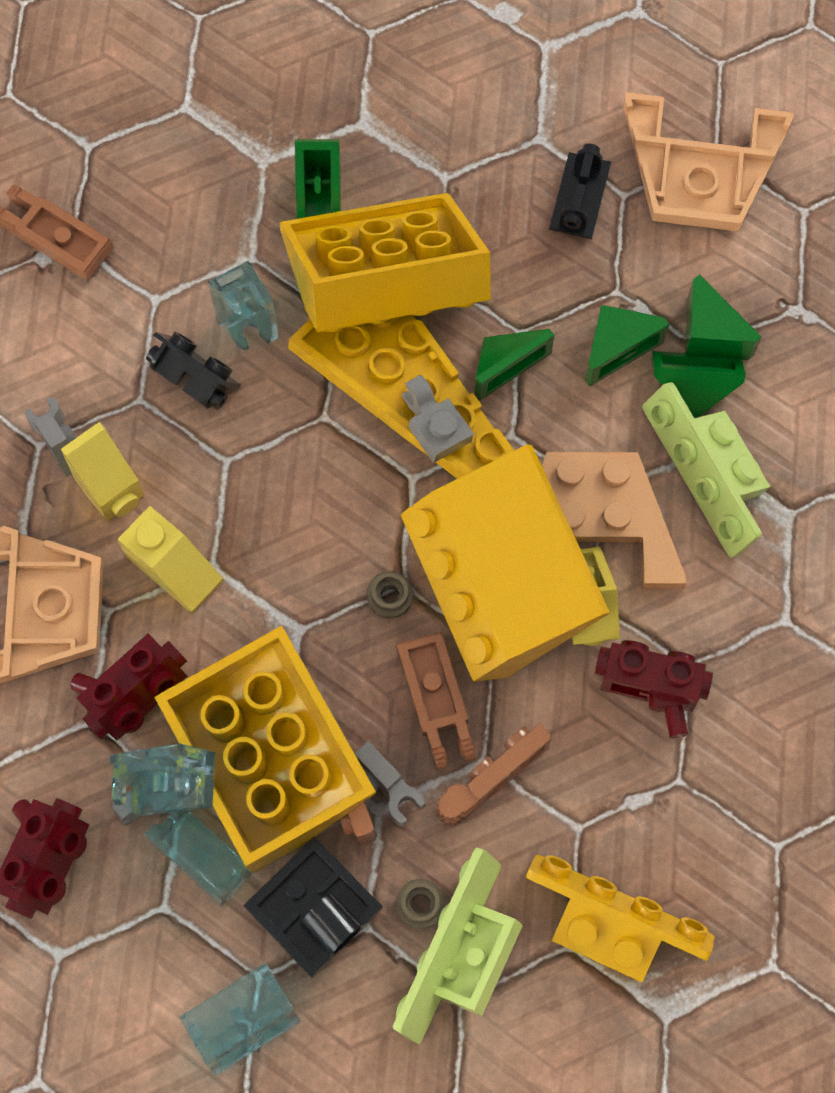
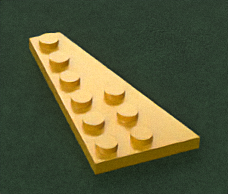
M414 315L391 318L381 324L364 323L348 326L338 332H317L309 319L289 338L288 349L428 456L408 427L410 419L416 415L402 398V394L408 391L405 383L422 375L430 385L436 403L439 404L449 398L474 433L471 443L436 461L437 464L457 479L514 451L501 431L494 429L481 411L482 405L474 393L469 394L458 379L459 372L421 320H416Z

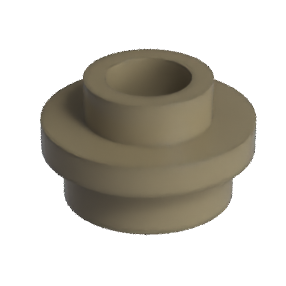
M383 572L375 576L369 583L367 601L372 611L377 615L385 618L399 617L412 604L413 588L409 580L402 574ZM386 590H394L398 593L399 597L395 602L388 603L381 598V595Z
M416 879L406 883L400 889L396 898V910L400 919L406 925L415 929H426L435 925L439 920L441 911L445 907V899L440 888L433 882L425 879ZM418 896L427 898L430 903L429 909L425 913H416L411 908V902L414 898Z

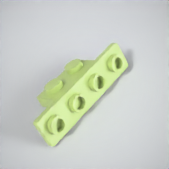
M674 383L663 384L643 404L642 409L730 558L739 556L762 536V532L745 505L744 500L762 495L770 488V485L726 411L694 418Z
M476 847L471 858L462 866L459 874V884L450 903L441 911L438 929L429 948L421 955L417 965L416 977L408 994L401 999L396 1010V1020L393 1024V1029L417 1044L422 1042L441 1000L483 1016L523 927L517 919L484 907L501 870V864L486 850Z

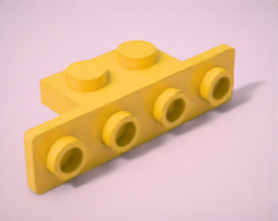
M535 855L526 878L570 898L552 938L553 942L639 982H643L661 941L708 961L712 953L715 936L709 933L707 927L699 921L688 917L676 918L663 912L662 907L649 898L641 896L633 898L618 891L617 887L605 878L599 876H591L589 878L572 870V866L559 857Z

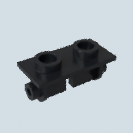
M588 143L584 144L583 149L578 150L577 154L569 152L549 230L592 240L611 165L610 161L602 160L603 157L597 145Z
M174 331L172 336L155 332L153 335L163 343L160 347L155 345L149 350L146 360L151 363L150 368L174 385H179L186 373L191 375L182 390L207 409L214 407L216 410H219L225 404L228 395L224 393L226 387L240 388L241 384L229 377L233 371L230 367L212 356L208 360L194 352L197 345L186 336Z

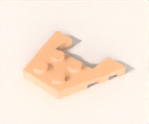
M626 92L623 107L652 221L739 232L790 129L794 113L755 108L752 116L749 148L681 140L660 136L664 97Z
M546 452L542 467L577 542L641 543L642 589L685 588V572L638 452Z
M6 526L0 527V561H10L4 648L0 650V684L99 653L104 567L102 558L46 539L42 541L32 538Z

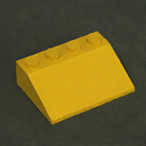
M449 193L280 222V231L305 311L317 332H338L348 326L364 323L381 324L391 318L407 315L423 316L430 314L434 310L450 307L466 308L477 302L491 300L490 251Z
M526 444L430 492L400 514L473 682L508 678L610 614L537 454L530 444Z
M282 625L154 697L245 867L253 873L260 871L298 849L377 794Z

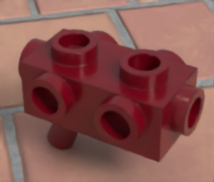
M147 633L98 679L82 673H76L73 676L70 684L71 689L81 693L77 699L89 712L82 719L101 740L110 734L118 741L124 734L137 731L143 724L144 716L158 704L154 697L188 677L181 669L188 661L169 641L161 647Z
M623 640L621 644L612 642L610 648L601 646L594 673L603 676L600 687L601 691L649 702L650 710L665 712L669 738L672 739L688 735L684 710L693 712L699 699L707 700L713 678V672L705 671L706 664L695 662L696 658L690 654L678 651H670L667 655L651 652L646 644L632 640Z
M56 798L52 806L33 799L32 803L22 799L16 802L12 808V812L21 823V826L0 868V895L9 898L5 908L32 919L36 910L48 915L52 905L59 903L66 892L64 879L73 860L79 858L86 849L87 839L85 834L90 824L79 819L82 813L81 808Z

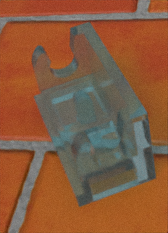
M249 261L208 281L216 321L220 327L225 325L238 347L244 350L249 349L247 339L242 335V331L249 326L256 327L259 330V335L268 344L279 338L273 299Z
M174 744L110 755V765H113L112 798L115 805L125 804L127 798L126 787L129 784L133 789L131 801L132 811L135 815L146 816L213 807L215 752L184 744Z
M175 804L168 809L169 816L161 825L153 824L144 835L160 853L215 903L222 907L252 874V871L245 867L242 859L186 808L183 806L180 808Z
M266 963L179 1017L205 1064L215 1076L301 1022Z

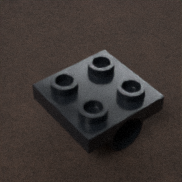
M315 837L243 905L250 915L312 979L383 909V906Z

